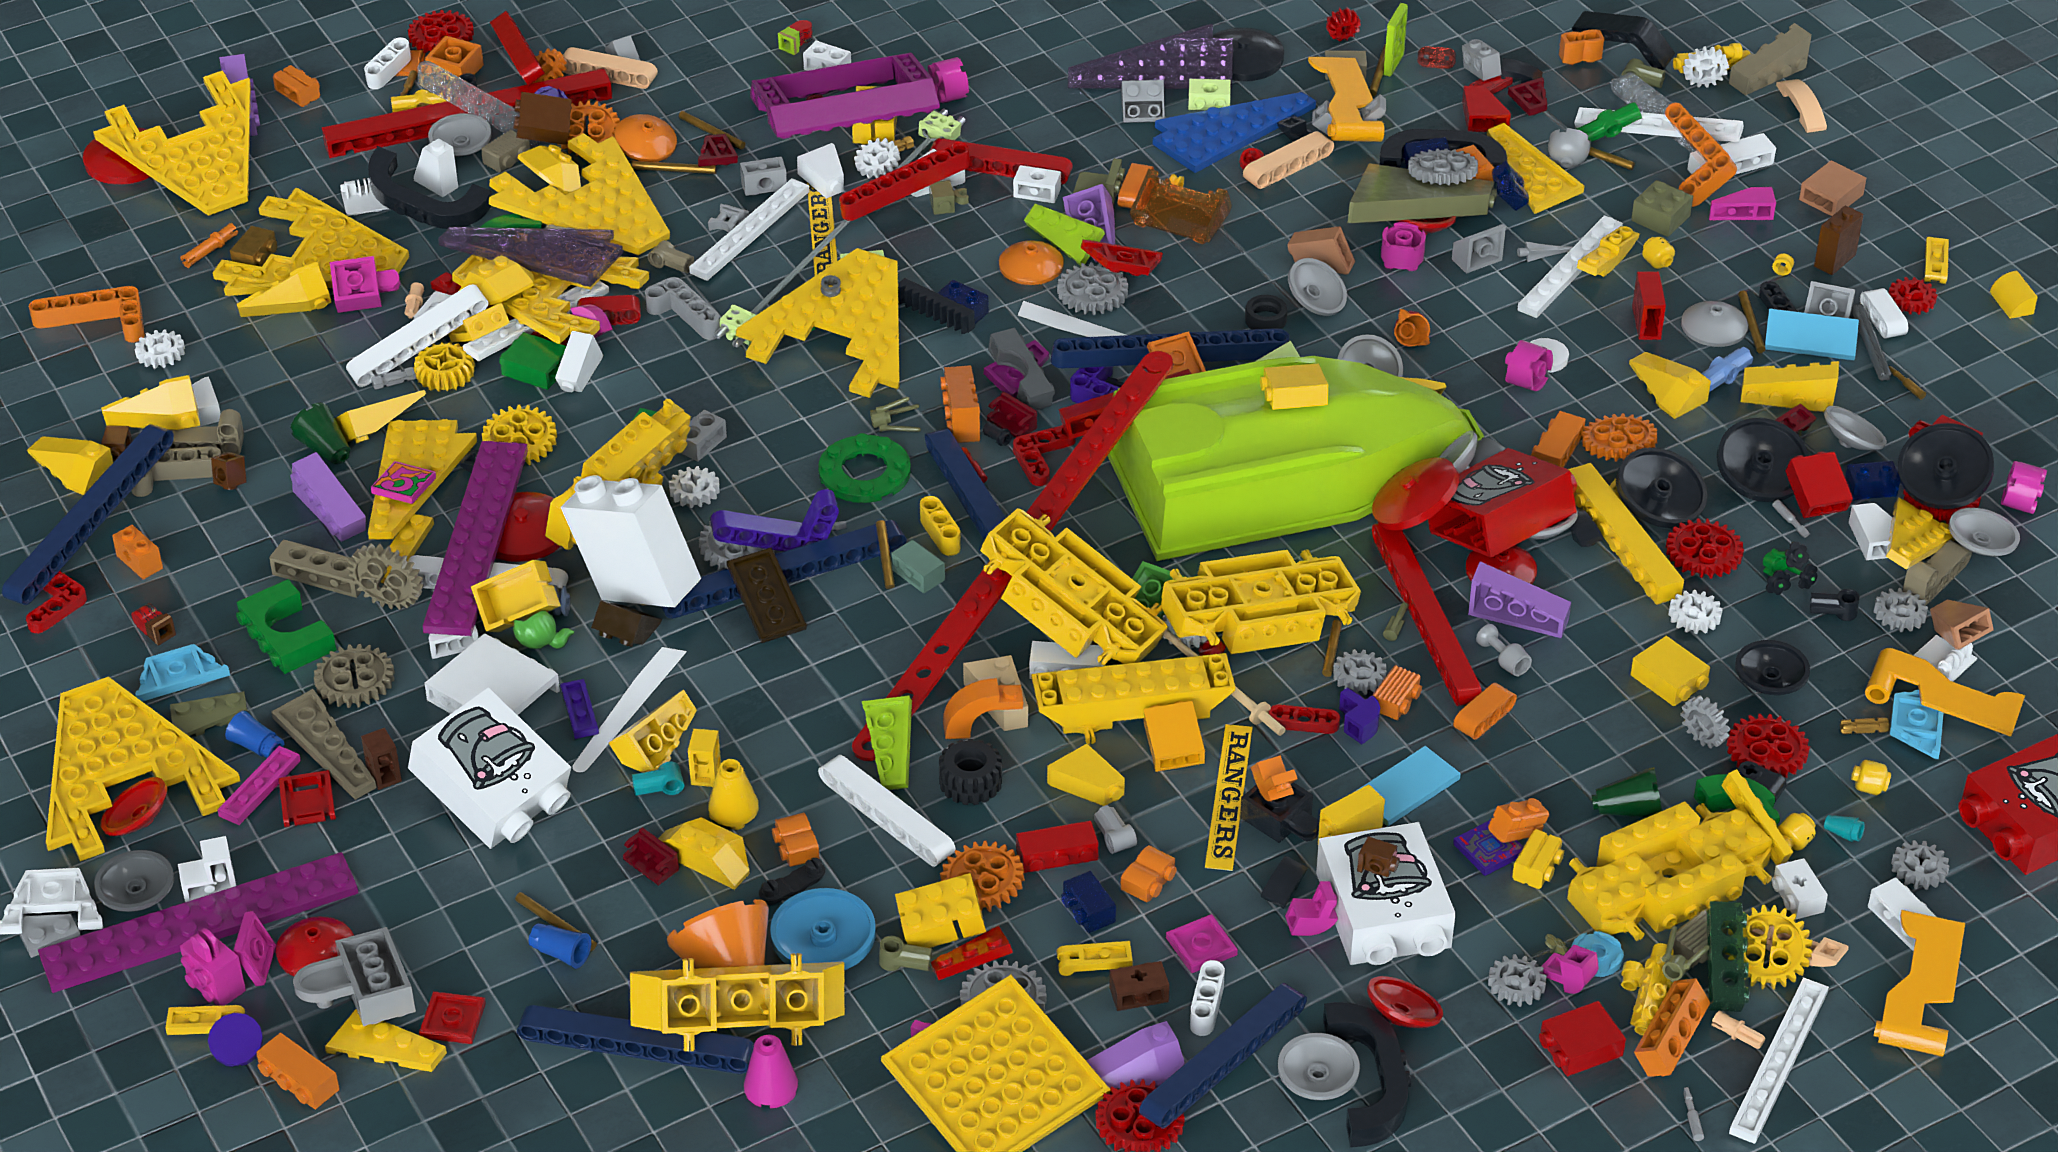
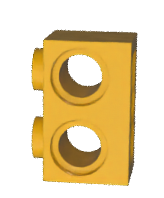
M693 729L688 747L691 785L713 787L717 771L721 764L719 733L716 730Z

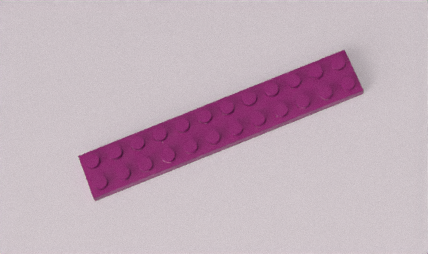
M494 441L481 442L426 613L423 633L472 636L479 609L471 586L490 577L528 453L527 444Z
M340 852L39 949L38 953L51 991L55 993L181 952L180 945L188 941L194 934H198L203 928L208 929L217 939L239 933L245 912L253 911L262 925L359 894L358 887L343 853Z

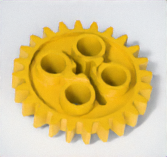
M517 405V408L513 410L511 406H508L507 412L500 409V415L493 413V420L487 419V426H483V441L527 444L528 453L525 462L528 465H531V460L533 459L536 462H540L539 456L546 458L547 451L552 452V445H556L557 431L555 422H552L551 416L546 417V411L539 413L538 407L530 410L529 405L525 409H521V406Z
M1762 905L1761 912L1758 913L1752 907L1751 916L1742 912L1743 921L1734 919L1735 928L1729 927L1728 934L1732 936L1726 937L1725 944L1729 945L1725 948V954L1732 955L1728 958V964H1736L1733 967L1734 974L1742 971V981L1748 977L1751 978L1752 987L1757 981L1761 982V989L1765 988L1766 983H1770L1772 989L1775 990L1776 982H1780L1783 987H1786V979L1795 983V973L1803 976L1804 969L1802 966L1809 967L1810 961L1807 958L1812 957V950L1808 948L1812 947V940L1806 938L1809 937L1810 931L1802 930L1804 921L1795 923V913L1787 917L1786 908L1781 913H1777L1776 905H1773L1771 912L1767 911L1765 905ZM1773 926L1774 932L1769 966L1765 969L1763 964L1769 927ZM1754 929H1759L1763 931L1764 934L1762 936L1756 937L1753 936L1750 932ZM1781 933H1786L1791 938L1783 941L1777 936ZM1749 954H1757L1760 956V959L1750 961L1747 956ZM1776 958H1783L1787 963L1777 965L1774 963V960Z

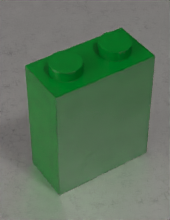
M523 332L500 356L499 363L502 375L548 390L556 382L555 377L566 346Z

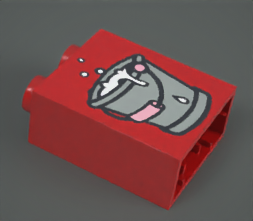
M1507 448L1459 473V485L1455 494L1439 512L1428 519L1431 534L1491 558L1576 513L1574 493L1577 490V482L1574 475L1567 468H1562L1534 456Z
M2058 734L1968 774L1962 800L1959 802V812L1963 821L1972 828L1977 827L1992 842L1998 856L2005 861L2011 860L2025 875L2058 860Z

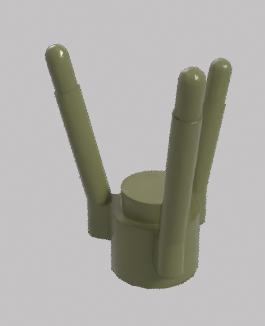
M904 397L887 405L876 407V410L870 411L873 428L879 427L880 432L887 430L921 431L919 427L887 425V423H891V415L917 409L919 404L888 410L909 401V397Z
M1673 926L1671 929L1666 952L1662 957V961L1665 963L1662 967L1663 974L1671 982L1681 979L1690 970L1691 965L1710 948L1709 945H1705L1688 960L1682 955H1671L1676 937V926Z

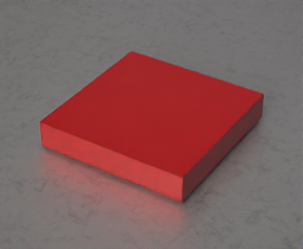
M433 991L419 1035L431 1040L472 1044L486 1005L485 997Z

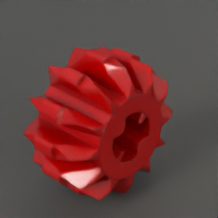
M1339 7L1337 12L1332 11V16L1327 17L1326 29L1333 39H1337L1339 42L1342 39L1348 41L1349 37L1355 38V33L1360 32L1359 26L1361 21L1354 10H1350L1348 7L1342 10Z

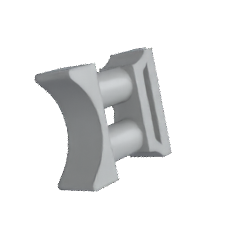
M721 204L720 214L717 218L711 217L708 221L709 231L722 229L729 233L735 228L737 222L740 223L749 215V211Z

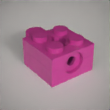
M374 256L330 262L334 300L338 313L382 307L380 293L397 291L400 287L401 282L398 272L394 269L377 271Z
M203 928L198 934H194L188 941L180 945L181 963L186 971L185 980L191 988H197L209 1003L213 1002L217 1006H225L246 991L238 955L217 939L208 929Z

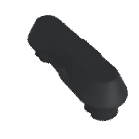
M811 858V860L806 861L804 866L792 871L789 875L776 880H767V883L763 882L759 890L760 899L765 901L767 905H774L819 882L825 874V867L822 865V861L819 858Z

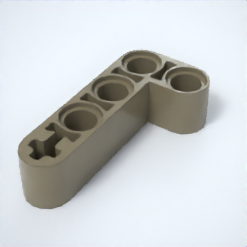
M226 409L221 412L218 426L190 427L179 430L169 429L174 433V440L169 449L213 446L219 448L221 454L227 452L240 454L244 439L240 414L233 409Z
M213 446L168 449L132 489V493L137 497L149 495L153 490L154 481L213 477L211 457L220 455L221 450Z
M1949 540L1926 563L1920 561L1908 568L1903 592L1911 590L1913 596L1915 594L1920 595L1919 600H1925L1926 606L1967 566L1972 552L1960 544Z

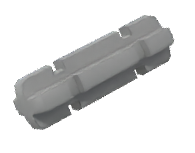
M408 367L402 372L397 370L383 374V377L380 375L371 378L373 388L378 390L384 388V385L389 387L404 383V380H407V382L415 380L416 374L413 367Z

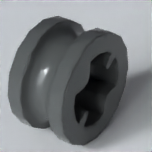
M833 275L822 278L821 293L827 297L837 296L841 291L840 279Z

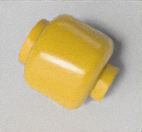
M1651 237L1644 243L1642 255L1653 268L1660 269L1672 264L1675 249L1665 238Z
M1863 760L1860 766L1855 765L1851 775V780L1855 781V788L1858 791L1872 795H1879L1882 791L1886 792L1891 778V772H1888L1885 764L1870 760Z
M1805 813L1790 814L1777 828L1784 839L1788 840L1791 848L1796 851L1804 849L1816 835V825Z

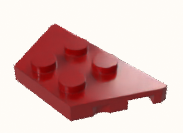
M1082 239L1081 249L1106 269L1116 273L1120 271L1129 272L1134 276H1141V274L1149 275L1161 262L1163 255L1162 252Z

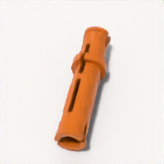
M229 223L220 231L211 233L208 239L180 257L181 261L186 259L182 262L183 265L190 268L194 263L216 248H222L225 242L238 235V230H235L236 227Z

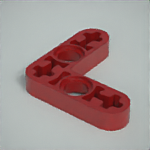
M1063 425L1016 437L1013 440V453L1030 483L1035 486H1044L1050 481V469L1041 454L1070 447L1075 444L1076 438L1069 440ZM1040 440H1049L1050 442H1048V443H1041V442H1039V441H1040ZM1028 459H1034V460H1037V461L1030 463V462H1027L1026 460H1028Z
M59 571L43 588L53 597L27 614L28 630L32 633H42L83 606L87 601L85 588ZM61 583H64V584H65L63 587H59V588H55V587H54V586L57 585V584H61ZM54 607H62L60 610L57 611L51 610Z

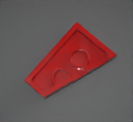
M998 925L956 949L940 955L930 963L937 979L942 980L1011 954L1013 951L1009 941Z

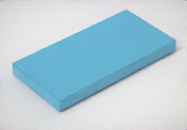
M1769 309L1765 349L1854 360L1859 320Z
M1424 746L1364 786L1369 784L1385 799L1383 824L1388 827L1460 780L1461 773L1428 747Z

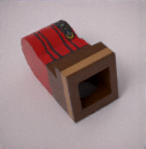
M150 603L145 604L131 614L135 625L158 646L176 635L172 617L167 613L163 615ZM159 630H166L167 632L164 635H159Z

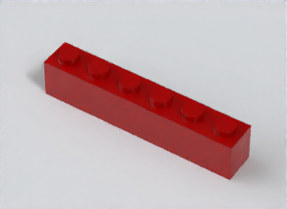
M1189 369L1168 375L1165 379L1189 375L1192 373ZM1114 392L1058 409L1063 429L1069 440L1087 433L1112 400Z

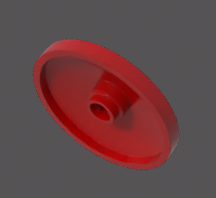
M138 128L139 132L147 130L145 128ZM93 139L83 152L85 170L92 178L100 182L131 184L150 178L149 175L96 139Z
M1440 457L1423 459L1405 467L1389 479L1377 493L1372 505L1373 516L1380 526L1388 530H1403L1426 521L1439 512L1455 494L1460 479L1457 469L1451 461Z
M537 492L515 493L495 558L511 562L532 561L548 556L561 547L545 536L550 503L554 499L553 497Z

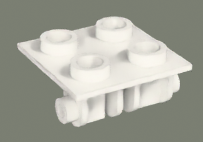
M365 178L363 179L364 186H360L359 179L357 180L358 187H356L355 181L344 182V184L340 185L347 216L388 209L373 195L369 178H367L368 185H366Z
M1935 635L1913 655L1928 661L1952 682L1977 660V657L1972 655V643L1958 650L1938 635Z

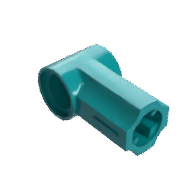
M676 762L663 763L658 770L632 774L635 796L663 791L667 795H676L684 789L681 769Z

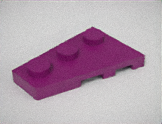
M1036 340L1026 344L1028 350L1033 352L1038 366L1042 367L1049 359V352ZM995 361L986 366L983 372L1002 392L1004 391L1014 398L1018 395L1019 384L1024 379V376L1017 369L1006 365H998Z

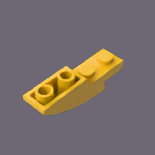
M1627 226L1618 227L1600 240L1598 248L1578 260L1577 268L1594 276H1606L1628 254L1640 234Z

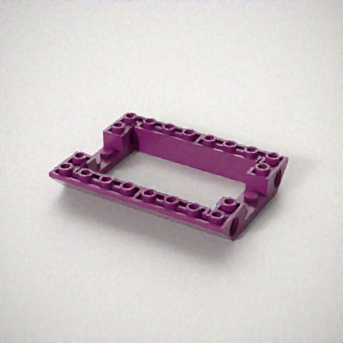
M912 53L753 80L750 90V98L759 111L767 112L769 126L777 138L783 139L790 138L794 134L808 135L812 131L817 130L830 131L833 127H851L855 123L869 124L877 119L891 120L894 116H912L916 112L930 113L934 109L940 108L932 77ZM894 77L897 82L896 85L790 103L788 101L791 97L805 98L813 93L826 94L830 90L836 89L844 91L849 87L868 86L869 83L875 82L883 84L887 83L888 80L894 79Z

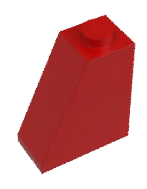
M1464 86L1462 105L1467 131L1487 132L1488 129L1502 123L1510 127V111L1485 86Z

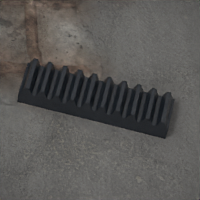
M906 278L899 282L898 304L905 303L906 308L912 306V311L919 309V314L926 313L927 318L933 316V321L940 319V324L947 323L948 328L954 326L955 331L961 329V334L969 333L975 328L974 310Z

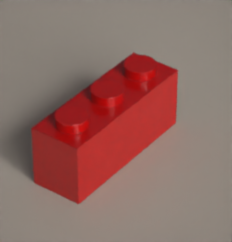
M1085 821L1016 833V852L1023 864L1024 873L1098 860V840L1092 822Z

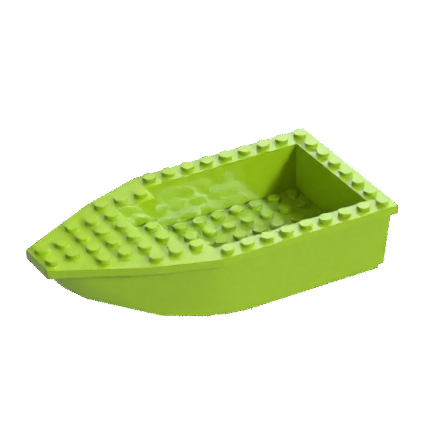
M1319 356L1285 357L1165 379L1108 454V458L1156 561L1357 521L1372 513V505L1377 493L1396 473L1420 460L1440 457L1454 440L1468 431H1474L1477 434L1478 440H1481L1484 435L1469 410L1458 409L1452 401L1430 388L1359 362ZM1319 363L1328 382V405L1273 410L1269 401L1265 400V392L1260 387V377H1264V368Z

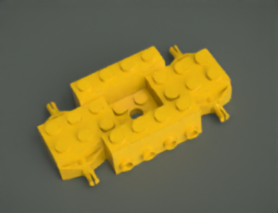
M665 399L663 407L651 417L645 412L639 414L583 463L581 477H575L573 485L563 494L552 500L545 536L557 545L563 546L566 550H570L574 544H577L561 506L575 493L574 487L576 483L585 477L597 475L602 480L618 482L628 478H635L639 483L662 485L663 476L658 472L663 465L667 466L671 462L673 456L685 450L687 435L690 431L691 416L685 413L684 409L673 403L671 399Z
M1017 508L988 533L980 550L990 560L983 567L984 571H988L987 574H991L995 569L999 568L1012 576L1001 599L1075 658H1078L1094 641L1104 651L1097 657L1101 665H1105L1111 658L1122 664L1138 663L1157 646L1167 630V624L1157 616L1162 611V606L1158 607L1159 603H1155L1151 608H1147L1137 601L1135 597L1141 586L1067 527L1054 537L1045 528L1050 523L1049 516L1046 518V514L1037 520L1025 511Z
M1307 549L1303 550L1300 554L1303 561L1296 563L1288 550L1200 562L1198 575L1195 577H1182L1178 569H1173L1170 571V576L1173 580L1166 581L1163 586L1161 606L1179 638L1195 635L1205 636L1210 645L1213 646L1220 642L1216 632L1223 631L1222 640L1229 652L1237 654L1319 641L1325 615L1339 616L1343 625H1346V623L1349 625L1352 622L1348 612L1355 611L1361 590L1340 557L1313 558Z
M1684 801L1601 837L1597 867L1587 868L1577 857L1575 860L1573 858L1569 865L1575 870L1577 875L1569 885L1567 899L1595 931L1610 935L1629 932L1636 941H1639L1644 937V932L1637 926L1642 918L1656 933H1659L1665 929H1671L1683 921L1691 920L1704 909H1707V911L1714 910L1726 902L1735 901L1742 896L1745 877L1756 875L1764 885H1766V882L1768 884L1772 877L1764 868L1770 861L1772 839L1742 807L1730 812L1713 813L1710 812L1704 803L1699 804L1694 811ZM1696 812H1698L1700 816L1704 819L1700 825V817L1697 815ZM1664 875H1671L1673 877L1668 878L1664 877Z

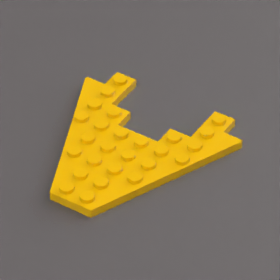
M223 70L203 77L204 83L217 105L199 111L200 118L205 125L204 127L169 139L166 138L160 125L139 132L125 105L104 111L110 126L94 131L95 139L209 216L248 202L251 83L249 78L230 84Z
M583 133L568 141V148L591 165L583 168L581 176L590 183L566 195L552 185L533 192L507 172H503L490 179L489 186L498 192L489 197V204L491 206L529 219L541 221L547 225L553 224L560 227L574 228L577 230L578 235L640 255L657 246L661 241L670 239L669 229L613 136L597 143Z
M295 188L288 199L267 196L259 207V213L262 216L294 221L289 227L290 235L304 239L292 257L270 254L262 267L222 259L213 271V277L215 280L228 282L224 288L226 296L255 294L258 291H268L275 281L283 282L291 277L289 273L317 261L327 288H333L330 262L374 256L377 271L394 269L399 274L409 258V251L301 189Z
M856 248L736 329V336L752 341L746 350V358L767 364L784 334L805 341L812 328L817 327L851 338L846 348V355L864 360L849 385V392L870 398L878 383L898 389L897 261ZM833 275L840 279L841 291L837 296L827 297L821 293V280L825 276Z
M472 254L452 273V281L462 286L470 271L501 255L534 274L533 286L501 302L505 312L517 319L520 324L529 326L557 344H561L571 335L572 331L594 336L600 330V321L567 314L570 310V302L557 298L570 285L591 289L599 280H604L611 284H621L632 289H640L649 280V271L636 269L639 266V258Z
M110 677L60 693L46 834L47 849L51 851L72 843L80 861L105 853L104 846L89 815L112 807L110 797L105 789L106 787L151 771L155 777L161 778L167 784V787L185 780L202 816L217 812L225 802L220 789L240 782V776L237 771Z

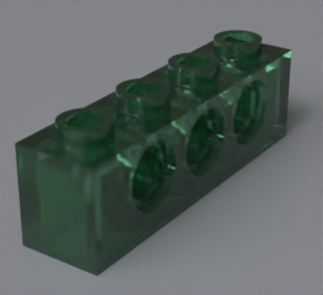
M1710 901L1706 910L1707 945L1710 946L1707 951L1708 996L1711 1002L1709 1011L1741 1012L1744 1004L1749 1002V987H1745L1744 978L1748 977L1749 971L1748 962H1744V953H1747L1748 939L1743 937V928H1746L1747 913L1742 912V903ZM1728 928L1733 932V935H1726L1721 929ZM1729 953L1734 957V960H1727L1722 954ZM1723 978L1732 979L1735 985H1727Z

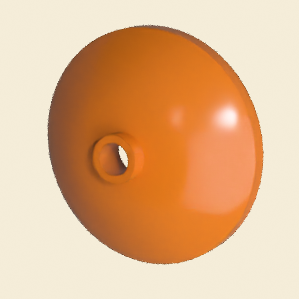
M636 114L624 118L618 123L614 133V138L623 153L637 161L659 162L665 160L673 154L677 144V137L672 127L662 119L648 114Z
M1036 240L1017 242L1006 248L999 257L1001 273L1007 279L1024 285H1039L1050 282L1061 274L1064 267V259L1058 249L1048 243Z

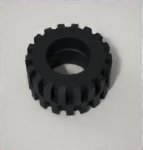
M968 739V741L958 740L956 744L951 743L948 745V749L945 748L939 757V784L941 791L945 792L947 798H952L956 803L960 801L963 805H968V803L977 805L981 801L984 803L989 801V797L994 798L997 795L996 792L1000 791L1002 784V758L997 748H993V745L990 743L985 744L983 740L973 741V739Z

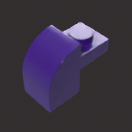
M1348 687L1341 691L1339 710L1345 713L1344 733L1362 745L1378 731L1379 702L1373 695L1365 700Z

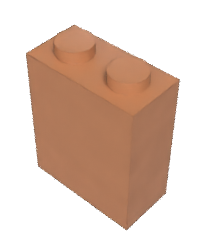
M1831 160L1802 182L1799 200L1833 216L1845 205L1849 207L1864 195L1867 178Z

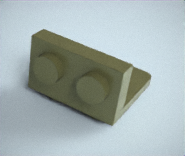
M1113 159L1108 175L1080 172L1073 193L1103 184L1111 195L1114 205L1116 196L1121 189V181H1124L1125 177L1122 159Z

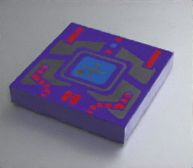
M1491 820L1455 837L1453 845L1484 876L1515 861L1523 849V846L1517 840L1501 843L1489 831L1488 825Z

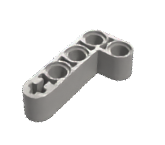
M670 277L646 288L645 300L648 313L659 315L672 309L702 338L707 340L717 339L714 337V333L720 328L718 312L683 280L677 277Z

